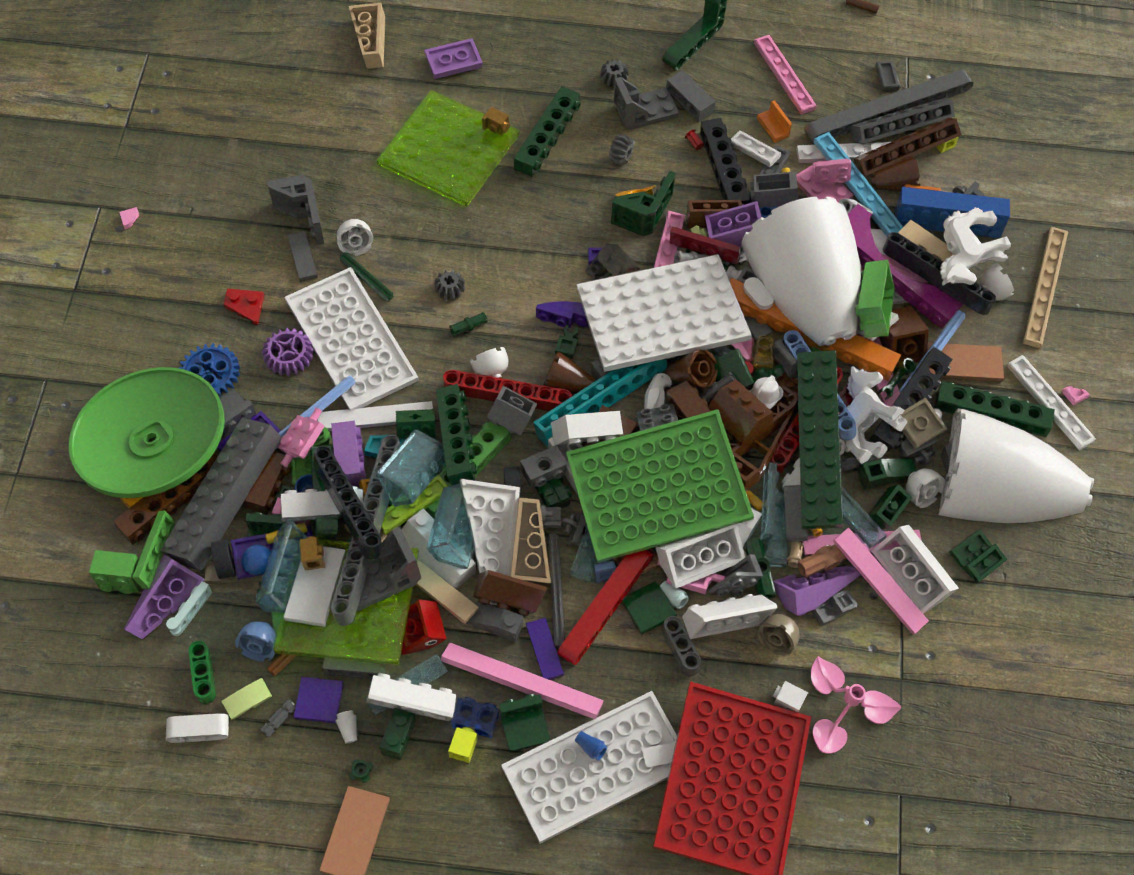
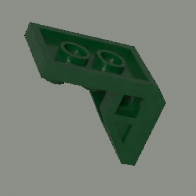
M669 171L668 175L662 178L661 187L659 190L656 189L654 196L645 192H637L615 197L612 202L611 224L641 236L652 234L673 196L676 173Z

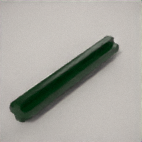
M347 252L340 255V261L348 268L351 267L354 273L385 301L389 302L393 299V292Z

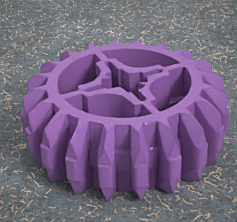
M286 328L284 332L279 329L278 334L272 332V338L267 337V343H263L262 355L264 363H266L267 368L272 369L274 374L279 372L281 376L284 373L290 376L294 372L297 375V371L301 370L304 372V366L309 367V361L313 359L314 350L312 342L307 335H304L302 331L297 332L295 328L292 331ZM299 346L302 348V352H301V353H298V349H297V348H298ZM275 351H278L277 358L274 357Z

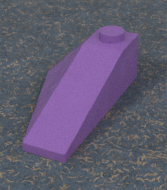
M164 554L150 589L143 590L124 629L143 639L159 626L162 620L169 614L177 611L178 607L190 598L194 587L199 586L204 581V578Z
M846 565L835 567L825 571V573H816L807 578H796V575L786 576L774 580L773 584L785 609L797 616L805 615L808 611L816 609L861 574L855 567Z

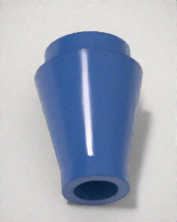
M583 731L579 732L575 738V742L580 745L591 759L598 761L607 751L604 741L590 736Z

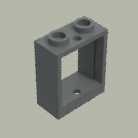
M796 171L753 175L754 182H750L751 201H757L759 208L782 206L798 200Z

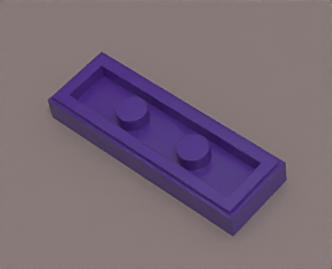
M546 618L526 623L542 677L552 680L564 676Z

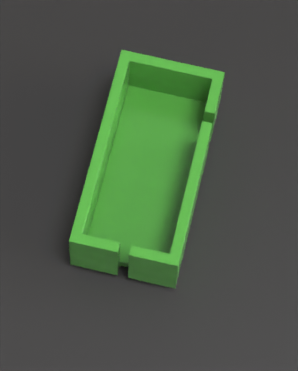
M888 260L866 262L865 269L862 270L861 293H858L859 305H856V315L860 316L861 319L860 329L864 331L866 338L888 336L895 293Z

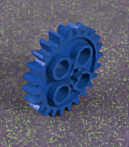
M214 343L211 344L210 348L206 344H204L203 349L197 346L196 352L190 350L191 356L184 355L186 361H180L182 367H179V369L193 372L209 383L213 382L211 386L219 397L222 396V392L228 393V387L234 389L232 382L238 383L237 376H240L239 369H241L239 361L233 351L230 352L228 347L223 349L221 344L217 348Z

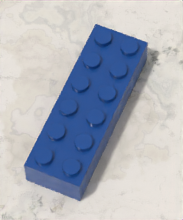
M902 187L895 207V217L903 227L912 220L924 229L941 232L945 231L944 221L949 215L952 216L953 212L959 210L961 214L967 213L976 207L983 212L993 211L997 217V222L994 226H987L985 224L970 226L969 228L974 235L1001 238L1010 218V199Z

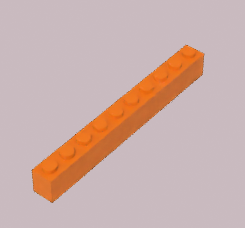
M734 278L730 279V284L744 316L756 318L758 323H767L769 327L784 334L795 330L800 333L805 343L810 347H816L821 351L836 350V357L843 362L850 363L860 370L863 369L867 372H879L884 380L889 381L901 354L857 334L848 340L837 338L836 342L832 345L819 346L798 329L774 302L769 309L763 310L758 308L744 292V283Z

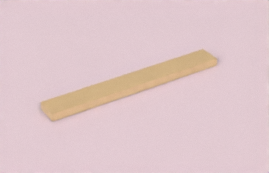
M1050 227L1022 344L1039 349L1042 347L1068 235L1066 230Z
M345 524V525H344L345 530H347V531L350 533V531H349L347 525ZM380 530L382 543L384 539L387 537V535H384V533ZM416 558L421 574V579L416 583V586L466 624L479 610V607Z

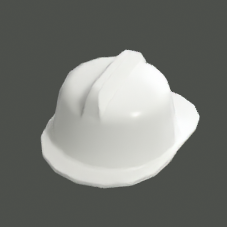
M773 375L769 378L763 377L758 379L750 391L769 409L783 397V390L775 381Z

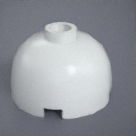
M350 219L340 225L337 230V244L343 253H355L354 256H359L370 250L373 234L370 227L364 221Z
M998 263L989 266L983 271L980 283L996 295V300H1004L1014 294L1012 293L1014 288L1007 273H1001L1000 270L1003 268Z
M500 347L502 351H497L494 348L478 354L475 361L471 359L470 364L474 373L502 378L501 374L506 371L509 362L505 348Z
M924 468L909 475L906 492L912 496L911 501L916 506L925 508L937 500L935 496L938 492L942 494L946 481L936 471Z

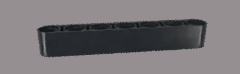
M891 232L888 234L882 249L887 256L978 314H989L996 300V295L977 282L972 285L965 283L952 284L949 282L943 286V279L940 274L942 269L940 268L944 261L899 233Z
M326 446L317 447L314 450V467L363 556L370 560L377 559L381 555L380 534L331 449Z

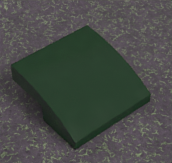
M739 348L716 359L715 370H718L716 382L731 372L745 388L754 383Z
M981 529L976 530L949 551L954 560L977 583L1008 560L997 544L992 545Z
M656 581L626 595L621 602L641 634L664 624L666 618L670 616L677 617L673 606Z

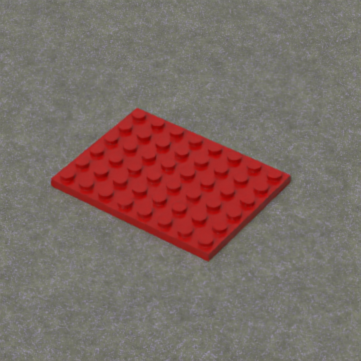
M690 681L652 848L744 875H783L811 716Z

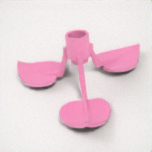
M819 656L815 659L811 668V681L815 689L825 695L831 693L832 690L835 693L846 692L844 700L847 704L835 723L828 719H822L814 725L812 730L813 739L822 753H835L846 744L847 732L845 729L838 727V724L851 706H857L861 703V706L865 707L864 714L866 718L875 724L888 722L901 709V706L891 697L878 691L866 692L864 687L859 684L841 688L845 682L842 670Z

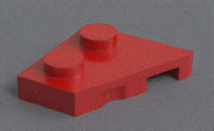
M227 288L224 307L231 312H236L242 318L245 317L251 320L252 324L258 325L265 295L262 291Z

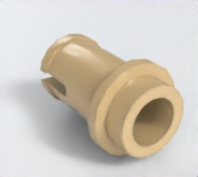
M799 541L791 542L790 555L787 557L788 565L792 568H798L797 563L802 560L804 544Z

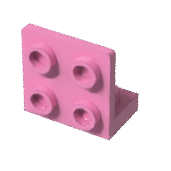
M849 159L813 162L815 184L826 185L832 182L843 183L851 180V160Z

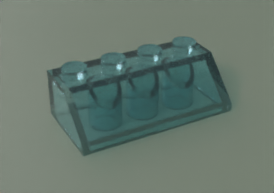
M414 430L376 473L394 507L415 502L446 464L444 448L437 440L419 430Z
M456 484L443 488L426 548L437 561L461 569H468L474 546L461 484Z
M287 520L278 529L277 536L274 538L272 552L268 557L266 571L262 576V584L256 596V603L265 612L285 613L300 565V539H306L307 536L292 520Z

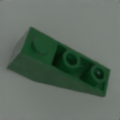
M912 458L880 459L863 463L858 471V475L865 490L906 480L911 473L917 470Z

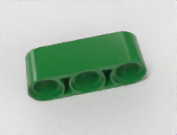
M194 641L190 644L188 650L193 691L200 703L209 704L216 697L212 657L205 642ZM199 650H204L202 655H195ZM200 670H207L205 674L198 675ZM203 689H209L207 694L200 695Z

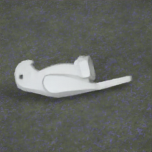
M658 373L653 377L644 397V409H653L665 405L664 388L671 386V379L668 375Z

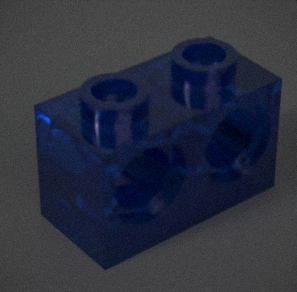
M470 697L458 698L453 718L451 719L452 728L456 729L458 727L462 729L463 727L473 729L477 735L492 739L499 718V709L491 703H477L475 699ZM464 710L472 712L468 717H463L460 714ZM486 715L492 718L487 723L482 722L480 719Z

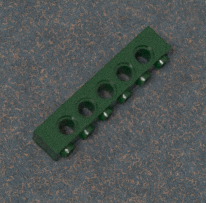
M563 86L560 87L514 157L515 170L533 177L536 171L540 170L542 161L548 158L550 149L555 147L559 135L564 133L566 124L571 122L574 112L579 110L581 101H579L580 93Z
M943 381L937 390L934 408L951 414H954L957 409H965L1004 422L1027 433L1047 437L1052 429L1055 409L1045 405H1036L1025 400L1020 401L1008 396L992 394L989 391H980L972 387H964L952 382Z
M458 384L436 389L446 471L452 488L460 487L461 479L475 481V474H477L476 464L472 461V459H475L474 450L470 447V444H473L471 433H468L471 426L469 419L466 418L469 412L467 405L464 404L467 399L464 390L461 391Z

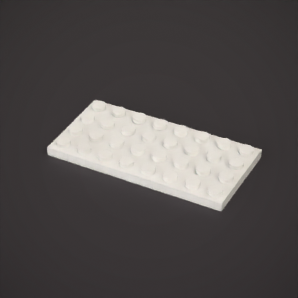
M351 267L285 296L289 308L305 335L312 342L314 351L334 385L337 386L348 376L353 377L356 383L341 395L350 411L363 408L419 381L416 372Z
M650 691L597 717L596 720L593 719L502 764L501 767L539 844L667 780L671 763L647 768L642 749L676 742L677 735L655 695ZM583 731L605 742L607 751L600 760L591 759L580 745L575 742L579 732Z

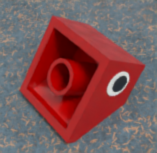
M417 600L393 617L402 655L434 648L447 639L438 604L435 601Z

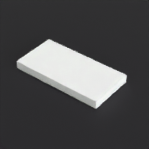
M323 546L325 568L305 571L300 561L284 614V620L325 627L346 556L345 550Z

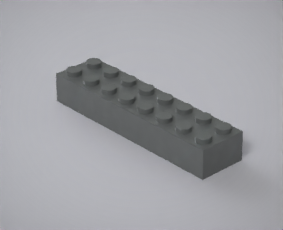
M241 418L160 549L162 553L181 565L200 571L203 570L212 555L211 542L221 540L282 438L270 424Z

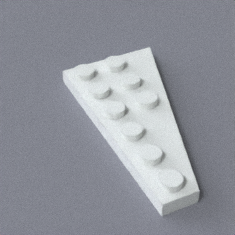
M461 479L460 484L479 573L491 570L511 576L520 487ZM490 602V605H488V606H496V607H497L498 604H494V603H491V602Z

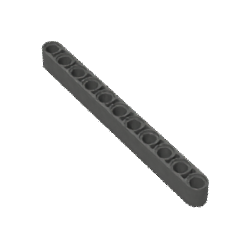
M958 70L812 121L805 126L804 131L813 144L814 138L827 132L833 138L852 132L851 125L936 100L950 98L968 91L974 83L965 70Z
M388 435L381 442L362 504L379 534L403 456V450L396 435ZM353 536L331 604V611L335 620L341 626L349 625L355 618L371 564V560L363 556Z

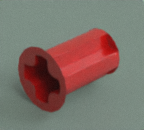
M696 129L689 131L685 135V139L689 140L695 150H699L704 146V143L696 134Z

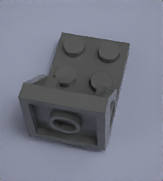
M622 77L615 78L613 102L626 128L632 130L679 117V111L667 88L639 95L636 86Z
M304 175L267 181L273 208L297 219L308 217L312 238H316L317 245L324 244L312 180Z
M400 526L391 530L381 543V555L371 561L358 604V611L416 585L421 579L416 558Z

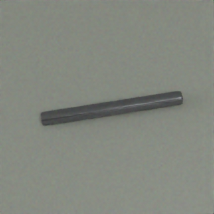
M549 534L548 550L554 645L556 648H560L565 640L559 536L558 534Z

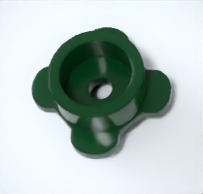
M359 759L352 762V772L349 773L350 779H358L363 783L370 780V770L373 769L372 763Z

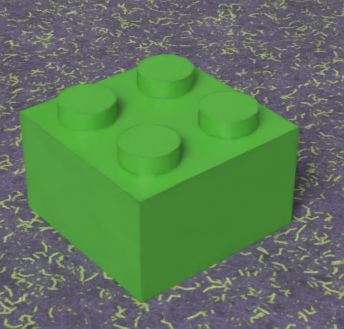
M95 550L89 573L101 590L106 592L119 590L125 594L140 592V585L132 578L139 561L136 554Z

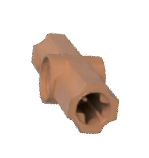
M828 544L818 549L815 554L798 561L797 565L802 576L807 578L822 570L829 571L847 558L835 544L832 546Z

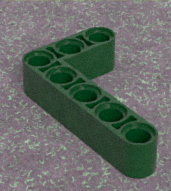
M705 0L703 16L665 52L662 61L675 70L682 67L721 29L725 20L728 0Z
M311 446L312 489H317V492L325 491L326 488L314 467V450L319 446ZM337 516L316 517L313 520L314 536L318 538V542L335 541L338 534Z

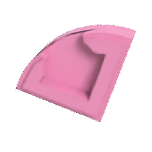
M137 207L119 212L125 229L130 228L139 217Z
M1073 386L1065 387L1062 390L1073 406L1090 396L1086 390L1073 388Z

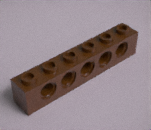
M947 118L854 158V161L861 174L867 176L959 137L962 134L957 119Z
M213 453L207 463L183 483L164 492L140 499L113 521L118 531L132 545L141 541L151 531L158 511H166L172 516L179 507L191 501L218 456ZM207 470L205 473L199 474L201 471ZM160 507L158 510L152 511L154 508ZM139 520H143L142 523L136 524Z

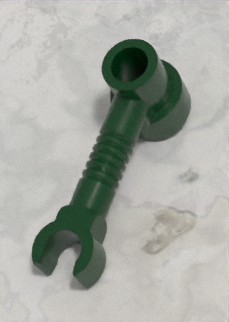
M906 358L895 367L894 376L878 392L879 394L883 391L887 393L885 400L893 396L894 387L902 376L915 371V362L910 358Z

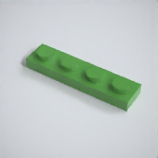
M158 511L132 576L142 589H150L163 556L160 549L175 525V521L166 511Z

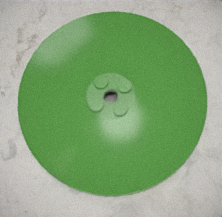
M158 367L130 373L101 389L86 403L78 414L69 437V455L72 465L88 486L105 495L119 498H139L164 492L193 476L213 455L224 430L225 417L223 405L211 384L201 376L188 370ZM151 438H156L153 442H148Z

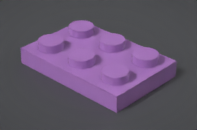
M473 38L424 50L434 79L483 67V62Z

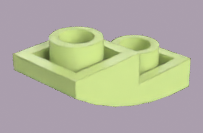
M260 678L222 700V703L230 718L236 719L249 709L256 708L271 698L272 695L264 680Z

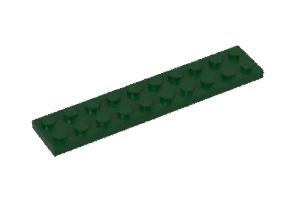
M836 350L797 353L802 529L843 528Z

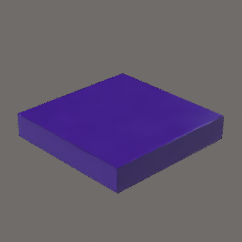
M301 677L294 719L337 724L335 720H337V714L339 713L343 681Z

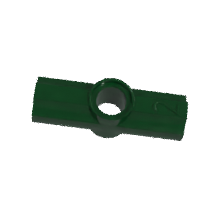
M758 538L751 539L745 543L747 556L749 554L755 555L759 566L765 570L762 572L763 577L757 580L755 584L757 595H763L770 600L776 597L770 572L771 564L767 560L763 541Z

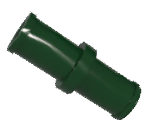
M482 312L470 318L466 317L463 321L450 325L449 328L451 334L456 336L465 331H473L475 327L488 323V320H486L485 313Z

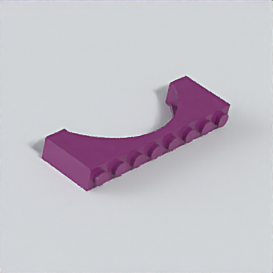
M857 204L848 213V217L854 233L860 264L865 267L866 262L885 260V258L878 250L871 233L870 217L872 214L860 204ZM889 264L895 292L941 329L950 321L956 311L964 305L936 286L912 280Z

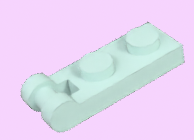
M202 581L199 586H195L190 598L179 607L177 615L167 620L166 625L173 636L182 634L212 594L211 588L207 583Z

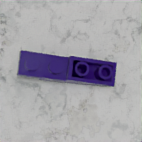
M559 301L538 304L536 306V318L541 321L555 323L560 327L568 325V328H571L573 323L582 327H589L582 303Z

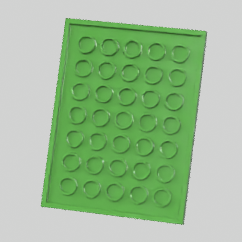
M718 409L566 452L598 563L754 519Z

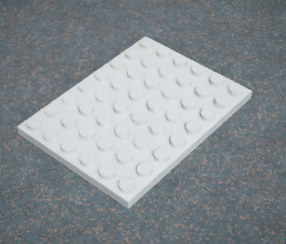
M718 254L577 284V291L604 372L689 354L696 350H707L751 340V332Z

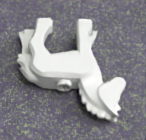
M975 207L973 210L961 214L958 210L953 212L952 216L949 215L944 221V239L948 250L953 255L945 259V262L941 264L940 269L942 270H940V274L942 275L943 286L949 282L952 284L965 283L972 285L976 282L977 278L974 273L968 270L969 268L989 260L1005 262L1008 259L1007 255L1003 253L1011 247L1007 236L981 244L969 228L974 224L994 226L997 222V217L993 211L983 212Z
M852 366L847 389L854 400L847 409L856 422V436L852 440L843 441L846 445L845 451L847 453L849 451L852 452L856 459L863 464L868 461L872 454L881 458L887 451V446L881 442L872 443L866 441L864 432L878 418L883 419L898 431L903 430L907 420L900 415L905 410L896 406H886L871 389L883 380V376L879 372H866L863 369L859 370Z

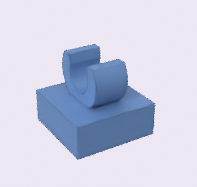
M604 561L594 565L596 583L608 581L616 569L614 561Z

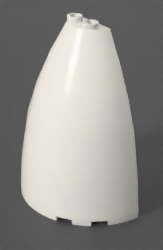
M808 197L773 209L771 211L772 214L768 217L758 219L752 225L753 229L749 233H745L741 246L755 275L766 286L774 298V303L781 312L819 346L832 345L836 342L837 338L848 340L856 335L859 316L856 315V305H859L858 293H861V266L854 233L845 206L831 197L818 200L817 197Z
M957 409L955 411L949 445H952L948 473L945 477L946 485L941 494L939 515L972 521L1026 523L1057 519L1082 513L1086 506L1091 505L1092 495L1089 493L1093 487L1094 478L1085 474L1072 461L1049 444L1024 430L991 417L965 409Z

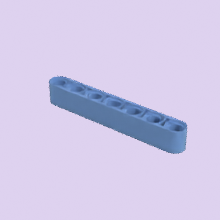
M791 330L784 335L785 346L796 361L797 353L811 352L799 332ZM838 394V412L841 413L839 414V436L843 440H852L856 436V422Z

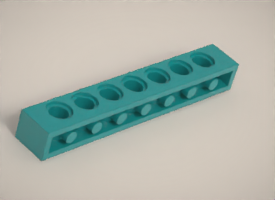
M667 359L610 371L534 421L537 438L548 447V439L553 437L551 422L565 415L598 413L602 405L609 408L651 380L656 374L666 370L668 366Z

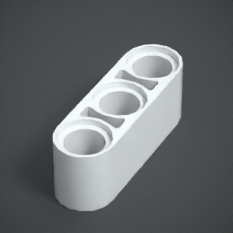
M204 714L169 717L166 723V741L182 743L227 739L229 716L226 714Z

